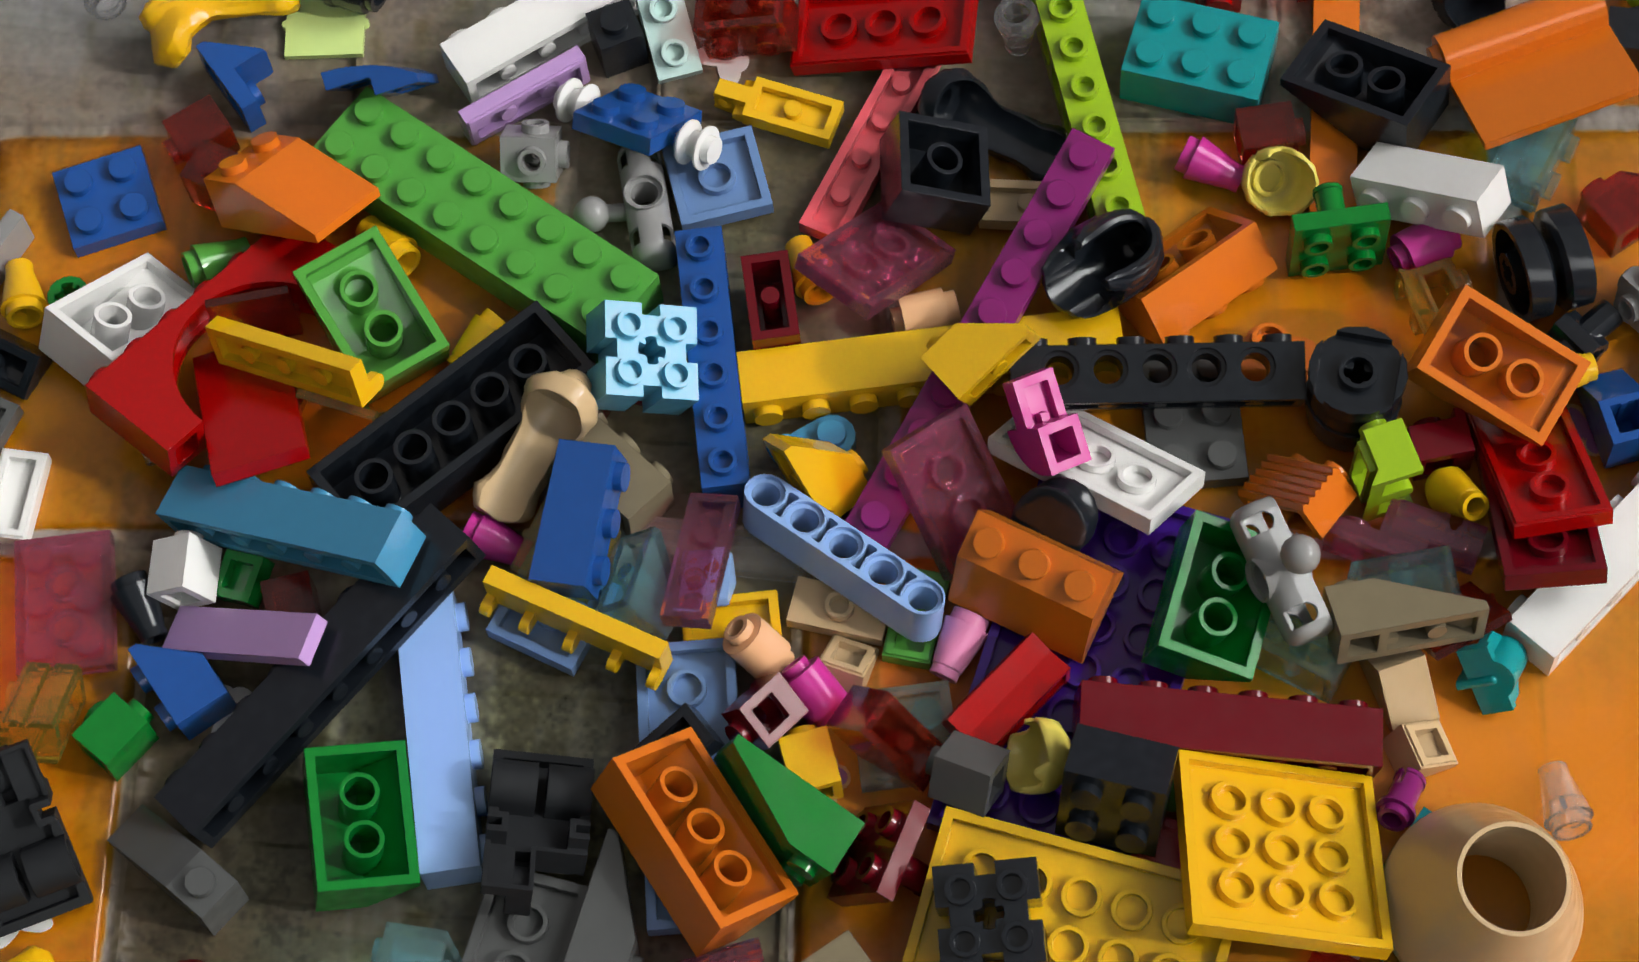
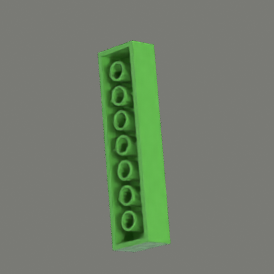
M367 86L313 146L378 187L381 196L363 210L376 216L381 222L415 239L419 247L519 313L537 300L587 357L595 363H598V354L587 353L586 315L604 300L642 303V314L647 315L664 301L657 273L381 95H375L374 90Z

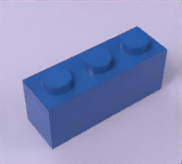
M559 439L528 577L530 582L562 596L598 601L600 588L607 584L610 576L611 564L607 556L610 541L617 537L620 529L621 517L617 509L621 492H626L630 482V465L615 445Z

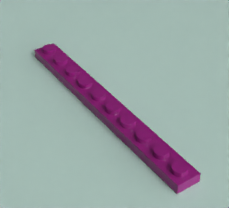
M1072 128L960 323H1019L1043 281L1042 266L1053 249L1076 224L1115 154V148ZM933 371L846 519L847 523L888 550L971 407L959 400Z

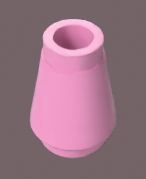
M954 606L950 615H944L932 660L933 664L929 672L942 680L956 684L959 676L963 674L986 642L988 636L986 631L990 622L968 609Z

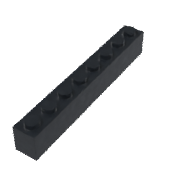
M431 503L412 519V522L426 535V539L401 587L398 588L364 579H358L354 585L347 587L339 595L336 604L323 617L328 622L310 666L274 664L263 682L250 695L242 698L237 703L232 715L215 732L203 739L198 751L182 768L174 771L166 779L164 787L154 796L190 834L211 849L486 556L470 537Z

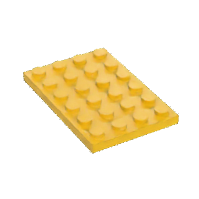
M946 806L902 962H940L937 929L950 928V917H940L935 908L932 867L974 863L977 875L995 874V860L1036 857L1039 865L1043 907L1030 908L1031 920H1043L1048 962H1227L1233 940L1186 934L1181 869L986 816L981 817L968 811ZM987 907L984 914L978 915L977 922L983 921L985 929H994L996 919L1004 918L1005 912H997L995 907ZM1004 960L989 961V962H1004Z

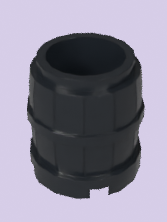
M1345 327L1337 330L1335 336L1329 337L1324 342L1323 340L1320 341L1313 351L1308 365V380L1306 382V416L1309 427L1314 435L1333 449L1354 452L1353 449L1360 440L1358 430L1361 426L1376 419H1385L1387 422L1397 419L1408 380L1407 361L1403 353L1401 356L1399 351L1392 345L1393 340L1385 333L1368 327Z

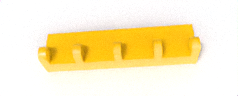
M216 316L205 326L218 363L361 408L384 385V376L374 371L366 373L360 358L221 316Z
M491 565L482 581L487 593L480 604L479 614L490 617L497 605L500 604L523 614L518 625V631L530 634L537 621L566 633L567 635L561 647L565 652L572 654L580 640L611 653L606 662L605 669L613 673H617L624 659L650 670L645 687L656 691L673 661L667 641L496 566Z

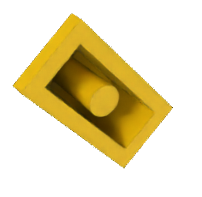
M955 323L950 329L944 327L937 331L927 342L926 347L928 350L920 358L959 400L971 406L1041 338L1024 323Z
M771 433L763 438L764 443L788 483L838 517H841L854 507L868 483L864 476L868 473V468L862 458L852 449L845 451L828 441Z

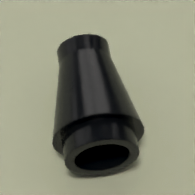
M138 570L118 578L110 585L113 592L110 600L138 636L141 645L150 646L165 639L168 635V630L165 626L160 601L146 595L148 574L145 570Z

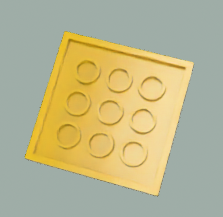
M1179 749L1174 772V790L1186 934L1387 960L1394 948L1372 776Z

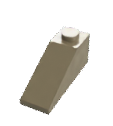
M1376 578L1359 581L1343 580L1334 585L1325 586L1322 596L1333 621V630L1326 636L1336 665L1483 638L1490 610L1485 600Z

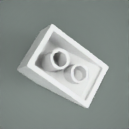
M147 252L46 306L38 349L85 386L96 370L111 364L123 354L125 348L132 340L143 337L159 323L161 317L168 310L179 307L191 297L195 288Z

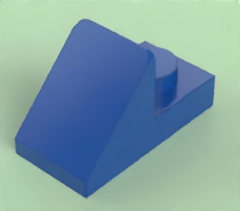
M206 41L196 45L195 47L206 72L249 131L252 133L265 125L266 120L260 106L265 104L266 101L256 84L273 73L267 52L256 47Z

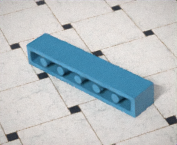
M185 465L177 473L155 513L175 532L180 530L196 531L203 535L204 540L216 546L398 588L401 587L426 539V535L412 522V514L398 505L388 503L385 508L379 507L357 496L351 495L348 499H342L320 488H312L309 492L300 490L282 480H276L272 484L263 482L255 476L216 487L211 475L210 465H204L203 469Z

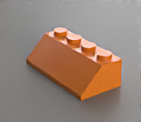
M692 727L612 758L590 788L696 957H700L737 940L798 896L799 892Z

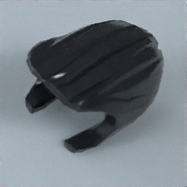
M1118 209L1094 216L1071 228L1053 249L1041 268L1043 275L1042 285L1046 296L1058 311L1067 312L1072 317L1082 319L1099 316L1128 302L1143 291L1159 272L1164 260L1162 231L1153 219L1145 217L1132 209Z

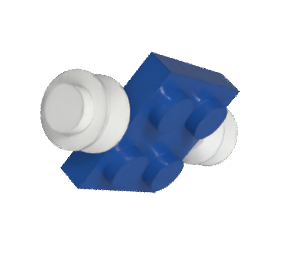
M571 78L557 89L554 95L553 106L558 120L566 123L573 119L572 129L647 156H651L671 144L674 147L675 159L679 164L685 165L692 160L694 168L699 171L707 169L720 157L722 140L720 139L718 129L715 126L709 125L702 130V110L685 105L682 99L662 97L647 92L646 88L642 85L633 83L623 84L618 89L601 97L597 85L588 84L583 87L581 80L577 78Z

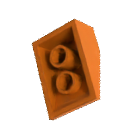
M273 131L255 136L250 142L251 145L237 155L223 159L218 164L219 168L203 178L221 227L313 243L322 241L381 196L377 186L299 137L278 135Z
M1465 284L1450 292L1408 362L1407 373L1409 380L1441 400L1541 447L1591 362Z

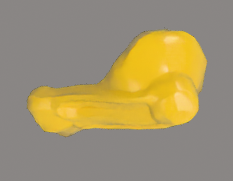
M149 0L145 3L138 17L143 28L150 33L154 64L162 67L177 68L191 52L192 38L212 21L256 15L284 16L299 11L301 4L300 0Z

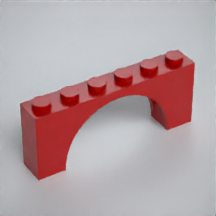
M262 234L260 239L246 251L235 254L227 266L215 277L199 284L193 295L179 307L168 310L161 317L159 323L143 337L132 340L125 348L123 354L107 367H101L93 373L89 382L85 384L90 412L168 475L173 477L207 447L203 421L189 408L177 387V379L182 362L194 343L207 332L205 326L216 316L228 319L235 315L263 309H287L315 316L293 276V271L336 247L326 239L319 243Z

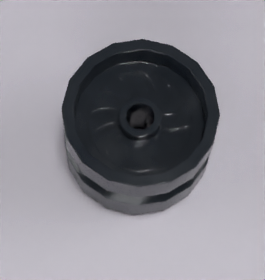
M1561 203L1535 212L1533 222L1520 215L1499 221L1494 225L1492 243L1496 270L1507 301L1516 316L1528 323L1552 315L1555 305H1558L1564 311H1569L1594 303L1597 294V276L1593 255L1584 229L1571 207Z

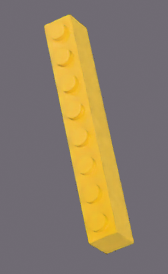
M1118 307L1088 319L1072 317L1067 312L1060 311L1022 316L1019 323H1024L1035 331L1040 338L1048 339V346L1067 345V339L1074 337L1096 338L1097 345L1116 344V338L1123 337ZM953 325L736 352L745 423L771 426L780 423L783 419L804 417L808 420H816L831 413L846 411L856 414H867L877 410L878 407L894 405L911 408L932 372L920 358L928 350L926 347L927 342L940 329L944 327L950 329ZM1103 361L1094 367V374L1102 383L1106 384L1120 377L1118 367L1112 362ZM1054 362L1047 366L1053 367L1058 385L1066 384L1072 379L1071 371L1067 365ZM1008 371L984 394L994 393L998 396H1006L1002 383L1009 381Z

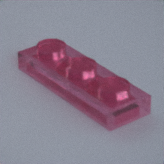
M690 492L660 611L663 626L712 628L741 509L737 495Z

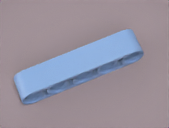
M760 474L748 480L744 489L742 522L750 534L905 638L913 642L923 643L931 641L938 636L942 627L946 596L940 584L781 478L772 474Z

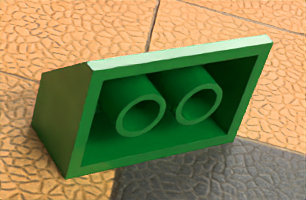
M1196 510L1179 528L1141 659L1142 663L1186 679L1250 682L1253 680L1271 612L1266 603L1260 602L1254 596L1248 585L1245 574L1247 562L1231 530L1229 521ZM1248 529L1251 537L1259 534V532Z
M405 740L304 748L302 775L315 912L368 907L419 887L420 873Z

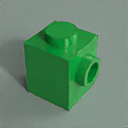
M114 692L105 701L102 700L94 704L86 713L84 722L71 734L81 750L117 782L159 739L149 724L154 719L153 715L136 699L132 698L126 703Z

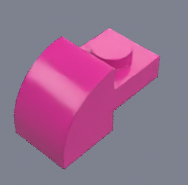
M1053 367L1041 368L1002 383L1016 428L1007 431L1016 453L1029 469L1041 476H1053L1092 460L1078 413L1067 414Z

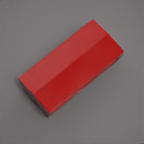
M1032 632L1025 636L940 723L950 734L956 730L1003 748L1007 744L1009 736L1013 733H1018L1025 725L1024 719L1032 718L1070 679L1071 667L1055 655Z

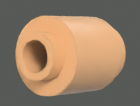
M941 287L896 297L897 307L889 308L894 332L948 326L961 322L955 291L943 292Z
M756 613L737 616L730 621L724 631L723 650L755 679L776 672L781 673L786 666L795 660L790 643Z

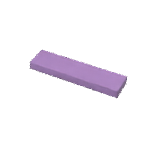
M180 606L162 648L202 653L206 659L310 666L328 621L317 613Z

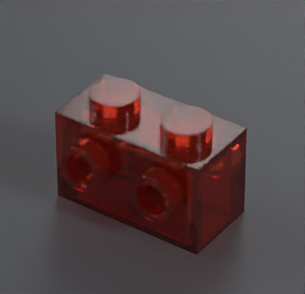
M696 0L693 31L709 59L727 61L739 56H776L781 52L797 51L800 11L794 0Z

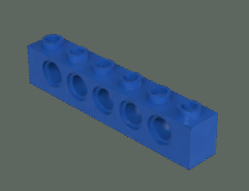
M722 226L674 231L682 306L697 307V345L687 352L688 363H698L699 401L693 405L705 509L706 512L743 508L744 489L748 480L751 479Z

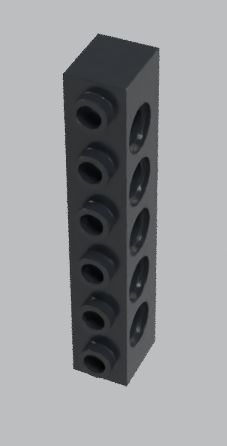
M1276 333L1263 335L1262 342H1243L1242 335L1225 334L1214 336V343H1194L1193 336L1174 335L1165 337L1164 344H1145V337L1124 336L1116 338V344L1097 345L1096 338L1074 337L1067 339V345L1048 346V339L1041 338L1008 370L1010 381L1041 368H1046L1054 362L1067 365L1071 371L1072 379L1066 384L1058 385L1066 411L1300 407L1306 400L1305 341H1292L1291 334ZM1247 359L1260 361L1266 369L1265 379L1261 381L1247 379L1241 371V363ZM1153 360L1160 361L1167 367L1169 378L1162 383H1153L1145 377L1143 365ZM1198 360L1212 362L1217 369V379L1211 382L1198 380L1192 372V364ZM1103 361L1112 362L1120 371V379L1112 384L1100 382L1094 374L1095 365Z

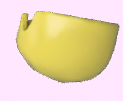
M1286 146L1266 147L1258 150L1255 155H1251L1244 165L1241 186L1246 201L1260 213H1264L1269 217L1292 216L1303 213L1315 201L1312 193L1313 189L1319 185L1315 165L1303 153Z
M1043 717L1024 719V724L1030 727L1025 731L1011 734L1007 742V749L1010 750L1006 779L1011 791L1029 795L1047 794L1062 785L1063 772L1070 751L1071 740L1062 725L1056 720Z

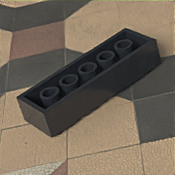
M536 300L309 468L306 473L313 488L323 489L337 498L348 499L349 496L353 495L368 501L372 505L384 508L388 503L395 504L410 512L413 517L421 513L430 503L439 511H442L474 487V482L489 474L501 460L507 443L521 421V399L524 393V385L528 378L536 373L563 372L568 369H577L587 375V371L595 364Z

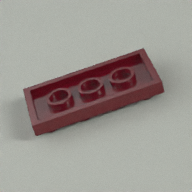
M1476 450V462L1483 494L1489 500L1487 513L1504 591L1607 583L1608 567L1597 526L1513 539Z

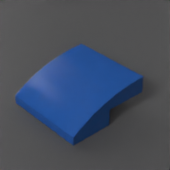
M362 65L321 72L326 91H352L372 84L375 95L398 96L439 83L437 74L408 67Z

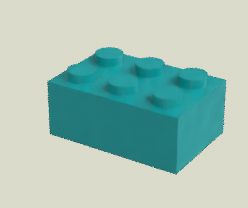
M1141 0L1121 68L1119 98L1255 129L1276 53L1280 22L1181 0Z

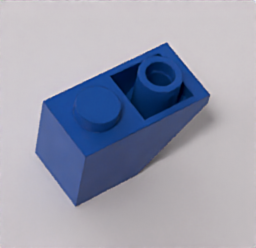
M1622 368L1600 373L1596 381L1577 388L1576 392L1604 469L1639 461V384Z
M135 644L128 648V651L137 663L130 671L146 694L154 689L161 700V703L154 708L170 732L179 727L190 741L234 711L237 703L202 653Z

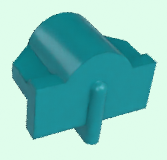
M1486 631L1484 637L1480 638L1477 644L1459 646L1456 653L1463 670L1456 681L1457 690L1472 688L1483 715L1514 710L1516 707L1515 701L1519 695V678L1528 662V654L1525 647L1515 638L1501 635L1495 631Z

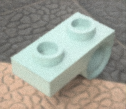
M636 0L658 84L703 73L685 1Z

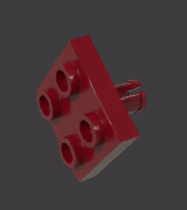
M916 800L865 807L857 815V818L865 822V824L831 874L833 884L827 898L842 907L893 902L900 885L920 897L929 865L913 857L912 854L931 809Z

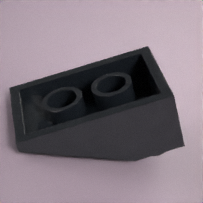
M1325 19L1282 75L1280 85L1364 150L1370 151L1376 142L1417 149L1449 105L1451 65Z

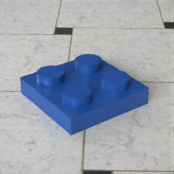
M141 145L52 173L73 249L78 258L167 230Z

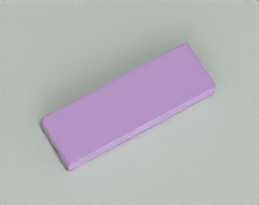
M578 45L459 110L458 114L464 135L471 145L479 144L504 130L507 124L513 125L552 103L557 89L569 79H580L583 85L588 83L590 75L586 57Z

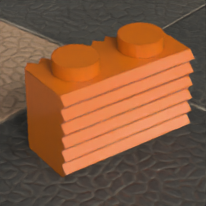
M1273 453L1267 454V460L1261 461V467L1256 468L1255 475H1250L1249 482H1244V489H1238V497L1244 505L1267 496H1272L1278 504L1291 532L1294 534L1297 532L1298 534L1310 535L1312 538L1315 539L1317 537L1320 540L1325 537L1342 516L1357 494L1348 483L1349 476L1340 465L1330 460H1326L1323 464L1310 462L1306 457L1298 453H1293L1290 457ZM1262 512L1267 526L1272 527V517L1268 513Z

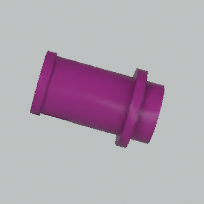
M1403 767L1399 768L1395 772L1387 795L1382 796L1378 800L1375 807L1377 820L1387 830L1398 832L1413 824L1416 817V803L1427 784L1426 778L1421 772L1407 767L1405 773Z

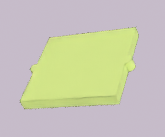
M300 0L301 8L299 11L287 15L286 20L282 22L283 30L286 31L285 60L364 57L365 29L370 27L366 14L341 7H331L325 5L321 0Z

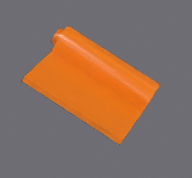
M1529 0L1433 35L1431 38L1432 46L1426 48L1427 57L1451 65L1450 88L1485 150L1639 95V72L1609 25L1605 0Z

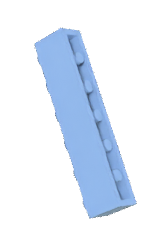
M454 591L398 649L419 873L427 890L481 882L486 833L482 834L481 817L487 816L488 813L485 786H477L476 770L484 769L483 750L480 739L473 740L471 723L479 722L476 694L468 693L466 677L474 676L473 656L470 647L463 648L462 632L470 631L466 602L458 603Z

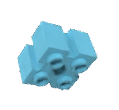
M604 300L586 315L587 353L598 354V363L587 371V376L592 384L591 393L596 400L598 410L626 411L637 401H642L643 413L680 415L699 401L698 363L686 362V353L697 345V307L660 304L649 314L643 315L642 303Z

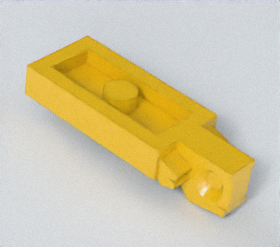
M758 76L755 81L746 80L744 85L720 78L713 94L714 106L732 113V118L742 122V124L751 125L752 127L827 149L831 146L844 113V101Z

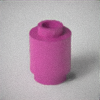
M1413 224L1390 237L1391 247L1387 248V255L1391 265L1398 273L1404 272L1409 277L1414 278L1452 258L1454 251L1461 248L1462 240L1460 233L1435 229L1423 224Z
M801 655L782 670L781 675L809 710L803 716L809 725L814 723L817 728L827 725L828 728L850 710L851 705L845 699L848 693L818 656L808 660L805 655Z

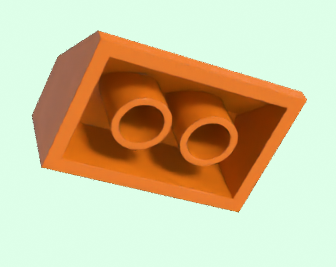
M1209 206L1163 237L1164 260L1157 276L1143 291L1128 302L1118 306V309L1142 337L1157 344H1164L1165 337L1189 335V330L1204 319H1211L1220 315L1227 309L1229 302L1241 294L1258 289L1265 282L1264 278L1278 268L1255 221Z
M977 510L957 555L948 601L1024 637L1033 632L1049 649L1082 664L1124 572L991 510Z

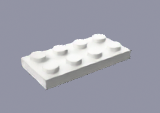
M1083 410L1066 412L1067 414L1078 413L1092 460L1053 476L1036 474L1020 459L1007 431L1016 428L1013 417L988 437V453L1042 481L1057 477L1075 479L1088 488L1096 501L1097 509L1147 535H1150L1204 486L1205 471Z

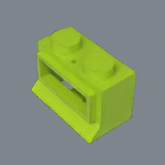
M1402 418L1389 422L1385 419H1376L1364 424L1358 430L1360 440L1353 449L1354 456L1349 471V476L1361 504L1366 503L1361 523L1413 507L1414 503L1410 493L1414 489L1409 478L1423 474L1424 471Z

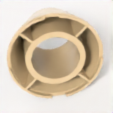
M1455 804L1438 809L1418 820L1399 838L1390 851L1384 865V876L1394 948L1393 953L1400 962H1571L1580 942L1584 922V904L1580 883L1575 869L1562 847L1544 828L1530 818L1514 810L1494 804ZM1482 855L1497 859L1509 866L1519 876L1530 900V920L1526 931H1510L1499 928L1486 921L1476 912L1470 904L1463 887L1462 867L1465 856Z

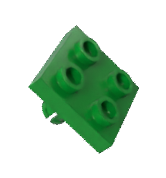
M1328 182L1315 187L1312 194L1313 199H1315L1317 212L1294 214L1291 217L1285 258L1288 277L1302 275L1313 278L1322 276L1328 271L1342 269L1365 271L1375 265L1382 264L1391 223L1388 202L1345 208L1341 184Z

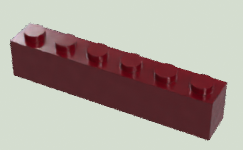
M1093 676L1088 680H1081L1074 694L1072 740L1077 723L1177 746L1183 750L1372 776V780L1383 767V708L1368 707V704L1361 700H1343L1338 702V704L1320 703L1316 697L1310 695H1294L1288 699L1268 698L1266 692L1259 690H1245L1236 695L1218 693L1217 688L1207 685L1192 686L1188 690L1168 688L1167 683L1155 680L1142 681L1138 685L1118 683L1116 678L1110 676Z

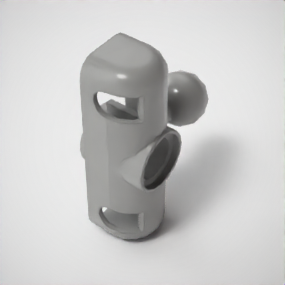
M621 147L618 151L617 163L624 203L606 204L599 197H584L575 205L573 218L593 233L601 231L608 222L627 221L632 257L654 272L671 269L677 264V251L660 151L647 156ZM651 158L656 159L658 163L651 161ZM645 202H653L648 205H641ZM667 227L669 229L672 241L664 239L662 228ZM638 231L640 243L635 246L633 234Z
M1272 496L1253 501L1233 512L1230 518V527L1247 562L1245 574L1248 585L1254 596L1260 602L1267 604L1284 641L1290 646L1298 647L1325 637L1333 630V621L1312 577V571L1318 566L1321 557L1317 542L1312 537L1304 534L1292 536L1281 510ZM1262 512L1268 513L1272 517L1273 526L1271 529L1268 528ZM1246 526L1255 527L1259 534L1251 537ZM1305 603L1311 604L1316 609L1317 616L1314 621ZM1289 616L1299 618L1302 626L1295 629Z

